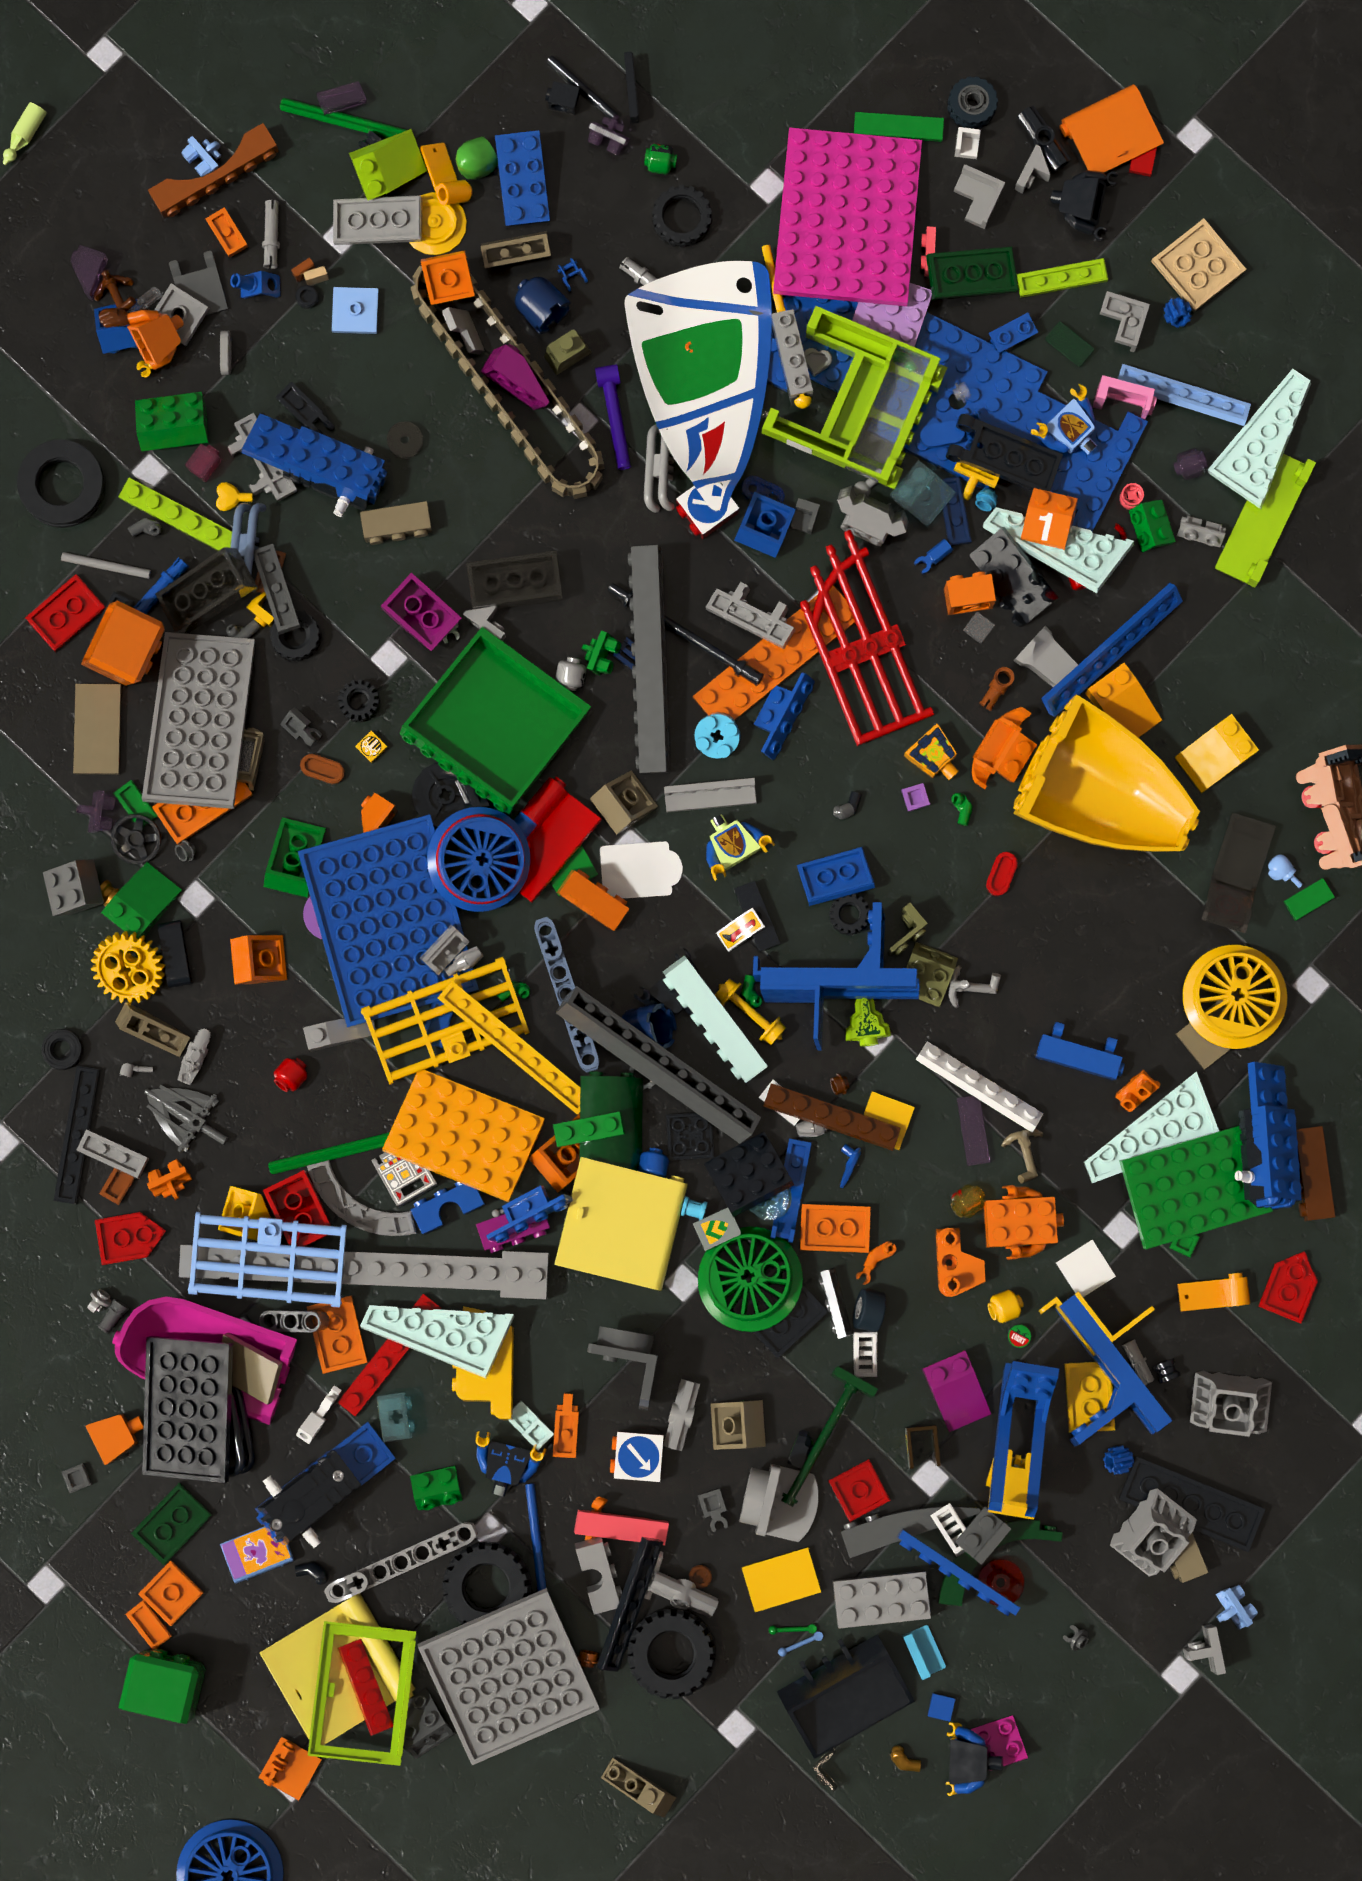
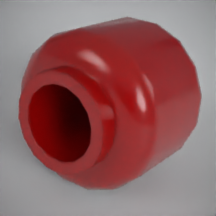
M291 1058L283 1060L274 1071L275 1084L285 1092L296 1091L308 1077L305 1063L298 1058L295 1060Z

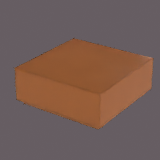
M309 257L291 269L297 282L305 279L304 272L316 268Z

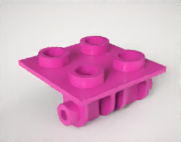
M1013 1715L970 1729L984 1738L986 1744L990 1745V1756H1003V1766L1028 1758Z

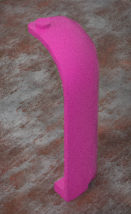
M162 1297L148 1300L134 1309L123 1324L121 1331H116L112 1344H115V1355L118 1361L127 1370L145 1380L146 1337L155 1336L222 1342L224 1334L230 1333L283 1363L272 1403L267 1405L242 1391L247 1417L270 1425L281 1398L279 1397L281 1392L279 1386L281 1383H286L290 1370L289 1364L295 1353L297 1339L185 1299Z

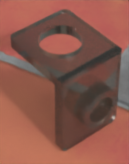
M835 1747L813 1766L814 1771L817 1773L815 1776L823 1786L827 1784L833 1792L837 1789V1784L821 1765L835 1754Z

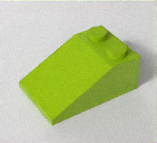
M412 129L349 153L368 201L393 191L427 171Z

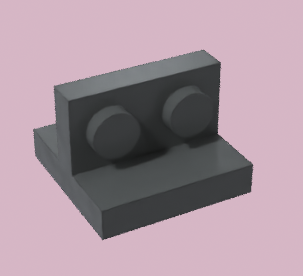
M984 1506L955 1543L982 1565L1011 1528L993 1513L988 1512V1509Z

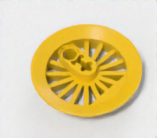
M1225 945L1208 951L1193 964L1183 986V1006L1190 1024L1204 1039L1223 1048L1243 1049L1263 1042L1278 1028L1286 1011L1287 989L1280 970L1265 954L1248 946ZM1234 958H1242V962L1235 965ZM1228 959L1229 976L1219 961ZM1248 960L1256 964L1253 969L1247 963ZM1213 964L1216 966L1225 983L1208 971V969ZM1261 967L1267 975L1250 985L1251 979ZM1238 968L1246 971V979L1237 977L1236 971ZM1204 975L1223 989L1201 984ZM1271 980L1273 988L1250 991L1264 981ZM1237 988H1239L1238 995L1241 996V998L1235 1001V996L1231 994H1233L1237 990ZM1202 989L1222 995L1200 998L1199 991ZM1274 993V1002L1252 996ZM1223 1000L1206 1012L1202 1009L1201 1003ZM1252 1002L1273 1007L1270 1015ZM1226 1005V1007L1218 1016V1018L1209 1016L1211 1013ZM1249 1008L1266 1020L1264 1024L1258 1025ZM1229 1009H1231L1229 1019H1223ZM1236 1010L1239 1023L1234 1022ZM1243 1012L1247 1016L1252 1026L1245 1025Z

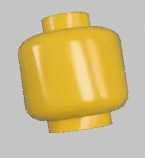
M1005 1290L990 1298L988 1311L993 1320L1006 1323L1018 1318L1024 1305L1020 1295H1016L1011 1290Z

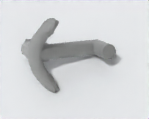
M958 965L955 968L950 980L949 999L956 1009L959 1007L956 996L957 992L969 991L997 994L1001 978L1000 974L992 973L990 984L970 983L967 980H957L962 967Z

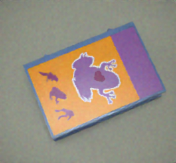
M264 1526L221 1543L220 1546L233 1581L237 1584L293 1562L294 1557L289 1544L275 1543L270 1537V1532Z

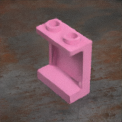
M1102 375L1093 408L1101 410L1107 397L1141 406L1143 408L1141 418L1145 420L1147 415L1152 414L1157 397L1153 396L1155 391L1153 388Z

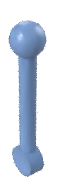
M817 1631L810 1638L787 1648H780L778 1654L784 1657L787 1652L814 1640L821 1641L823 1634Z

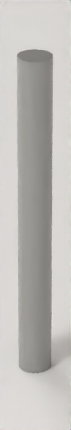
M62 552L61 561L147 579L151 575V570L66 552Z

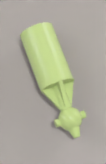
M29 102L11 132L10 148L6 149L3 153L4 165L14 161L17 157L16 151L29 144L46 116L47 112L38 105Z

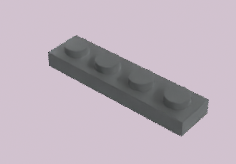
M274 544L254 550V559L279 635L300 628L301 626Z

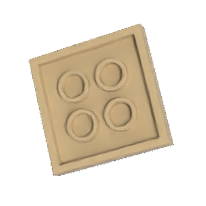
M1204 218L1151 260L1185 302H1189L1193 312L1246 271L1243 264Z

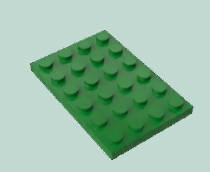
M1239 1125L1119 1160L1143 1249L1156 1247L1273 1211L1270 1207L1257 1208L1252 1202L1245 1200L1243 1182L1235 1179V1173L1237 1171L1242 1172V1141H1240L1241 1130Z

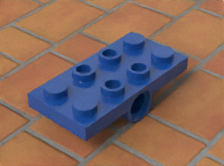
M539 130L495 135L506 226L550 221Z

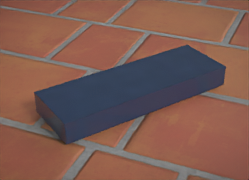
M960 476L937 480L948 543L951 546L971 543Z

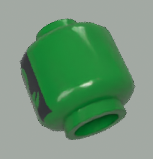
M652 144L650 148H646L644 166H647L649 172L667 175L671 168H676L677 155L673 154L671 146Z

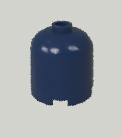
M534 277L530 280L524 279L517 287L518 291L515 296L516 308L539 334L550 331L548 326L554 321L559 324L570 310L568 305L571 302L544 277Z
M663 1003L630 1009L621 1017L663 1048H669L675 1041L672 1039L673 1030H677L675 1017L672 1010L666 1009Z

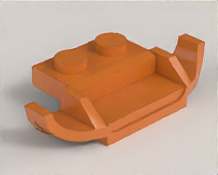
M1024 707L1013 709L1003 714L1000 718L995 719L973 755L972 777L974 782L983 789L987 787L986 782L990 774H995V772L1014 783L1037 746L1035 742L1020 733L1022 730L1020 727L1021 723L1031 715V712Z

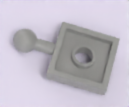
M171 283L155 310L159 313L167 314L171 318L176 309H183L184 317L182 320L184 326L178 329L177 333L181 339L180 343L187 346L210 308Z

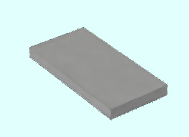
M421 196L379 197L369 201L367 198L333 200L334 245L422 241Z

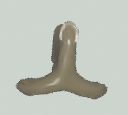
M1025 1129L1011 1133L1001 1145L1005 1148L1006 1145H1010L1013 1141L1018 1140L1027 1168V1172L1018 1175L1020 1183H1025L1038 1177L1029 1136L1043 1137V1132L1034 1129L1033 1132Z

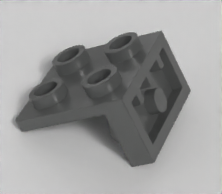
M423 1689L409 1699L404 1746L417 1759L454 1735L451 1726L443 1719L427 1689ZM395 1708L389 1711V1715L393 1724Z

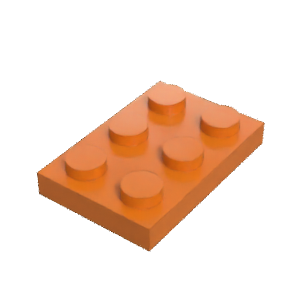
M802 1204L800 1250L869 1253L871 1207Z
M352 1296L341 1298L342 1304L340 1307H331V1304L320 1303L307 1306V1310H322L329 1316L328 1327L324 1330L313 1332L323 1374L368 1363ZM314 1316L313 1324L317 1326L318 1319Z

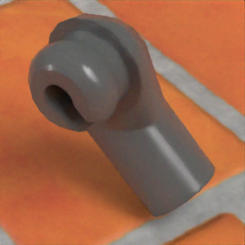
M143 518L129 526L128 530L132 537L142 532L157 536L160 534L162 527L157 521Z
M253 619L245 627L230 624L226 628L228 637L249 639L261 626Z

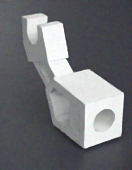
M334 1385L329 1394L324 1398L318 1411H312L296 1436L310 1444L326 1421L323 1417L334 1404L342 1390Z

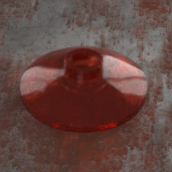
M999 1559L989 1562L983 1567L978 1577V1580L1013 1603L1019 1599L1024 1589V1577L1021 1570L1008 1560ZM998 1578H1003L1005 1581L1002 1587L996 1584ZM990 1600V1602H989L990 1604H993V1605L998 1606L997 1603H995L994 1601Z

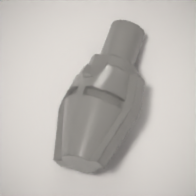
M477 946L463 951L454 958L453 964L444 970L449 977L457 971H466L474 967L483 957V954Z
M807 1121L796 1124L799 1137H817L827 1131V1128Z

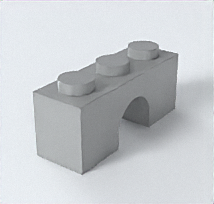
M596 1537L575 1543L581 1570L595 1569L602 1575L601 1580L597 1584L587 1587L594 1615L617 1609L622 1590L620 1585L616 1586L614 1582L617 1573L615 1565L609 1564L608 1556H611L608 1542L604 1543L602 1537Z

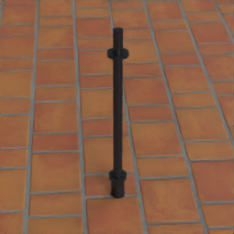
M612 583L608 591L623 599V606L625 608L629 607L630 598H633V590L628 593ZM665 616L666 627L732 667L737 677L742 676L755 686L760 684L764 673L748 665L746 660L737 661Z

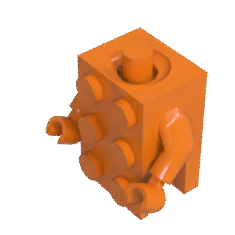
M1005 1185L1002 1188L1008 1190V1195L1002 1196V1198L1006 1200H988L983 1202L986 1248L1005 1247V1249H1011L1012 1255L1011 1257H1006L1007 1260L1032 1257L1043 1251L1046 1244L1058 1243L1057 1227H1064L1063 1213H1056L1055 1197H1043L1041 1192L1028 1187Z

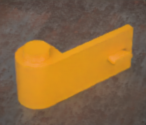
M445 143L421 146L420 150L439 203L441 205H451L468 202L472 196V187L466 180H457Z
M1242 1273L1228 1274L1229 1279L1177 1284L1180 1311L1249 1305L1248 1279L1243 1277Z

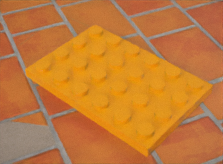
M422 1070L416 1073L382 1150L491 1196L510 1202L543 1127L545 1118L429 1071Z

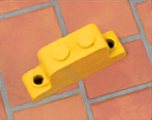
M510 1326L487 1379L452 1365L453 1368H456V1378H452V1392H456L457 1396L466 1402H491V1415H495L500 1420H513L514 1328Z

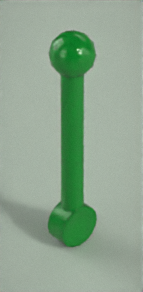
M810 1624L808 1627L777 1628L776 1626H770L768 1631L771 1635H775L777 1632L809 1631V1633L813 1634L817 1631V1627L814 1624Z

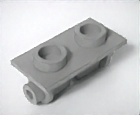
M1188 515L1187 517L1182 516L1177 536L1187 540L1202 542L1209 546L1221 547L1226 534V528L1222 527V524L1206 521L1205 527H1201L1202 519Z

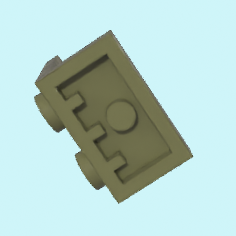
M911 903L903 908L901 919L909 929L911 927L914 929L888 950L890 956L894 953L897 956L908 948L909 945L907 943L911 939L915 942L926 932L925 928L928 923Z
M916 942L906 968H916L918 971L917 978L920 981L919 1000L939 1007L952 978L958 958Z

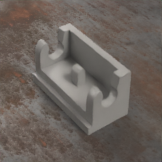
M450 925L420 959L437 975H440L446 966L469 943V940L454 926Z

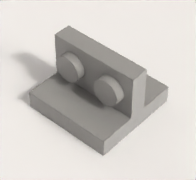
M1212 1624L1202 1625L1205 1643L1201 1641L1188 1643V1647L1183 1648L1184 1657L1190 1661L1208 1658L1211 1672L1216 1675L1225 1674L1226 1670L1217 1627Z

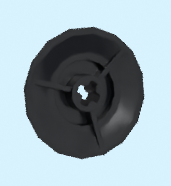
M434 763L422 770L416 778L412 790L413 805L420 817L430 814L433 826L438 827L450 815L465 809L464 801L455 783L458 780L457 776L451 771L443 770L438 763ZM444 790H447L448 793L452 792L448 801H445L444 798L440 799Z

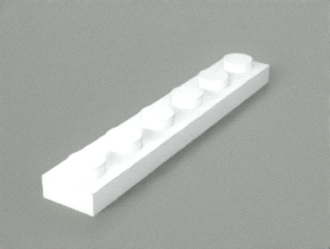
M928 1041L916 1058L921 1064L1031 1132L1034 1131L1043 1115L1036 1108Z

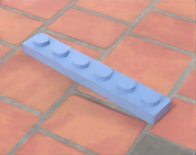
M1122 364L1118 376L1119 380L1155 389L1153 396L1159 400L1242 426L1246 423L1251 406L1250 403Z

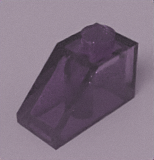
M79 245L78 250H75L71 257L72 267L88 299L93 300L94 293L102 277L101 273L105 269L108 258L105 253Z

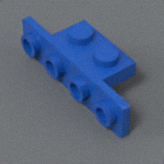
M801 673L792 691L776 685L771 690L754 723L756 727L770 732L761 752L772 760H775L777 754L780 753L787 735L792 730V725L798 714L802 711L806 698L812 692L815 681L806 673Z
M540 1185L502 1206L509 1223L486 1235L487 1239L497 1243L508 1240L510 1234L525 1231L529 1228V1224L535 1221L541 1222L548 1218V1214L566 1209L568 1207L567 1204L573 1201L572 1196L563 1194L550 1201L544 1186Z

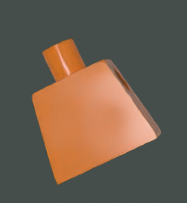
M120 1414L88 1424L85 1427L104 1465H108L138 1443L134 1434L144 1429V1423L140 1416L127 1421L125 1415Z

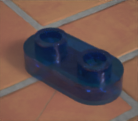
M749 476L743 481L742 493L746 498L752 499L754 492H751L749 487L754 485L757 487L756 493L768 498L770 495H776L778 498L776 501L783 504L785 494L779 486L757 476Z

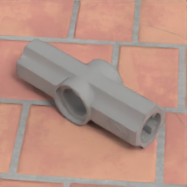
M681 1379L675 1402H673L668 1419L669 1426L663 1444L664 1447L682 1451L686 1434L691 1426L695 1412L694 1405L700 1384Z
M658 1571L653 1573L648 1585V1591L670 1600L672 1606L682 1610L691 1609L709 1618L713 1616L719 1602L718 1598L696 1589V1585L686 1579L676 1580Z

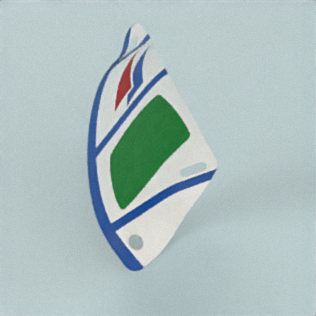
M724 261L686 269L659 278L636 289L626 296L624 302L636 366L656 425L679 467L694 484L707 505L716 511L722 510L728 505L733 490L745 471L756 439L767 386L772 333L770 279L767 268L759 262ZM742 277L749 279L752 283L751 291L748 293L740 292L736 286L738 279ZM642 301L662 307L663 313L656 315L637 309L636 304ZM749 310L762 312L763 314L754 315ZM688 342H691V344L689 345V350L686 351L685 345ZM717 482L722 483L721 496H712L714 484Z

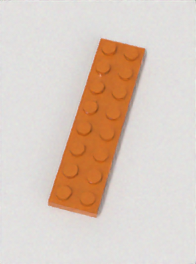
M833 585L829 595L845 632L855 624V620L846 599ZM818 595L808 602L812 612ZM824 606L818 627L826 646H828L837 636ZM801 608L787 619L786 624L794 627L795 631L785 649L762 639L737 660H746L748 665L764 673V677L758 686H755L742 676L737 677L734 669L729 666L693 695V699L707 715L720 712L737 720L769 694L776 685H780L819 653Z

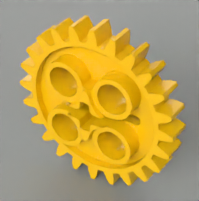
M124 931L121 936L118 932H115L113 938L108 935L105 938V942L101 941L98 945L99 948H96L93 952L96 956L91 959V962L95 963L91 970L97 972L93 979H100L101 982L97 987L104 986L106 988L104 994L111 992L112 1000L119 996L120 1003L125 998L128 999L129 1004H132L134 999L140 1003L143 997L148 999L151 993L154 994L158 990L157 987L162 984L160 979L164 977L165 973L161 972V970L165 967V964L159 963L163 956H156L155 953L159 948L152 949L150 947L153 942L152 940L145 943L144 935L137 939L136 932H133L130 937L127 931ZM130 951L136 952L138 958L132 956ZM110 956L114 957L118 963H113ZM138 972H143L146 978H142ZM118 977L124 979L126 984L119 982Z

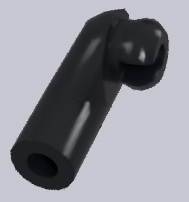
M316 1562L295 1566L297 1577L310 1575L319 1585L325 1584L328 1580L326 1569Z

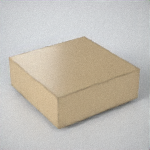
M325 266L303 273L309 286L329 280Z

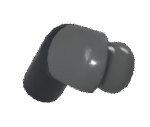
M851 791L848 803L835 806L833 815L839 819H847L855 815L862 794Z

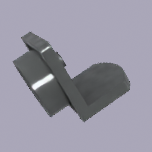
M600 1326L597 1344L589 1343L587 1352L603 1355V1360L617 1362V1358L647 1363L639 1409L648 1411L658 1355L651 1354L654 1336Z

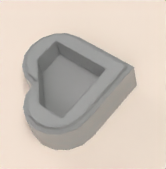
M814 348L804 351L807 368L814 377L831 365L832 356L828 351L821 350L818 352Z

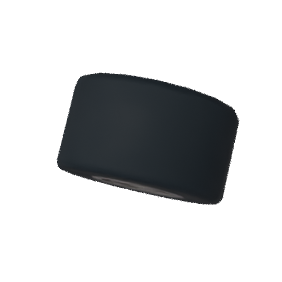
M862 1289L859 1292L853 1312V1325L856 1329L878 1332L886 1311L885 1293L869 1289Z

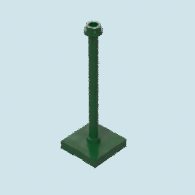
M839 1366L835 1367L831 1376L845 1383V1390L787 1494H782L783 1498L781 1501L791 1507L798 1503V1500L795 1498L853 1393L856 1394L859 1391L872 1398L878 1388Z

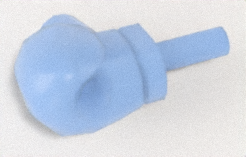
M1279 854L1270 860L1268 875L1272 879H1283L1284 881L1290 879L1298 888L1303 885L1293 875L1296 869L1293 868L1294 866L1286 856Z

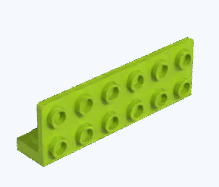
M1283 454L1262 509L1248 500L1246 501L1215 569L1254 588L1257 586L1316 462L1307 459L1304 464Z

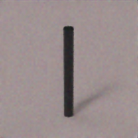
M554 56L547 60L551 67L573 86L579 87L580 92L612 121L618 116L617 112Z

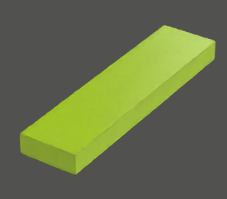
M1104 258L1016 274L1020 298L1108 282Z

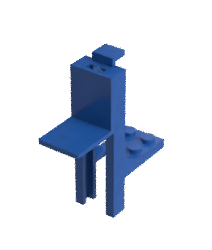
M873 902V910L868 911V923L870 924V931H872L868 932L869 951L857 968L761 967L760 971L759 956H754L753 977L755 982H760V990L764 1002L815 1003L813 1039L817 1051H822L824 998L919 999L920 981L917 978L918 971L916 968H884L885 913L882 902Z

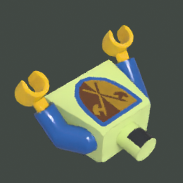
M721 814L711 820L717 832L710 836V841L706 845V860L711 869L713 879L716 881L718 873H722L726 877L725 871L759 852L761 848L765 853L768 852L765 846L769 843L775 846V843L770 836L765 835L758 828L746 822L739 823L736 820L728 825Z

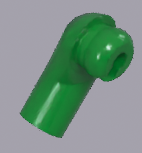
M955 793L952 795L951 801L960 812L957 824L968 826L973 806L964 794Z
M745 975L741 996L752 1008L759 1007L762 1004V998L754 990V977Z

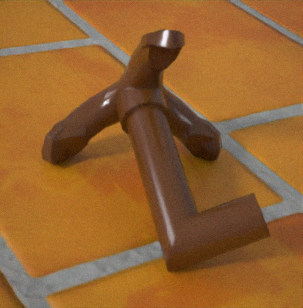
M103 270L101 273L103 280L94 293V300L99 301L107 288L116 307L128 312L136 304V300L130 296L124 302L116 285L121 283L132 286L134 281L129 277L111 275L109 270Z

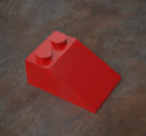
M305 1170L263 1190L275 1217L283 1219V1222H293L296 1220L304 1224L331 1226L317 1191ZM282 1231L288 1245H291L292 1232ZM298 1232L297 1246L305 1247L327 1235Z

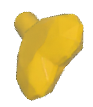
M228 482L220 483L217 486L219 497L216 501V506L220 511L231 510L239 502H253V493H240L235 486Z

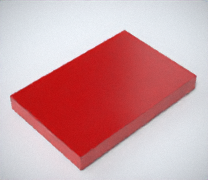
M75 574L25 618L56 652L104 611L105 606L80 577Z

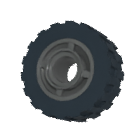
M970 76L959 80L953 86L948 98L947 108L951 119H954L955 123L963 128H982L983 125H987L990 119L992 120L998 103L997 92L993 89L991 83L989 84L987 80L980 79V77ZM975 100L978 105L971 106L967 101Z

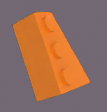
M580 869L577 872L571 870L556 893L612 931H615L629 910L625 906L627 901L618 895H615V897L607 893L608 888L599 882L596 885L588 880L590 876Z

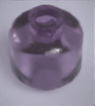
M1191 448L1178 453L1176 457L1177 462L1173 463L1177 476L1182 475L1185 480L1205 474V468L1208 467L1203 450L1199 451L1197 448Z

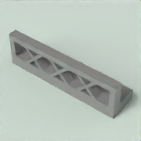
M755 778L664 787L666 813L756 804Z

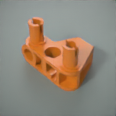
M959 1228L936 1229L939 1291L946 1297H953L986 1282L984 1260L961 1252ZM946 1260L952 1261L951 1266L946 1265Z

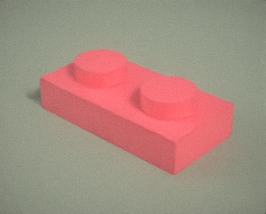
M927 227L926 234L921 236V247H925V256L921 255L920 269H924V276L928 277L926 255L935 253L936 227Z

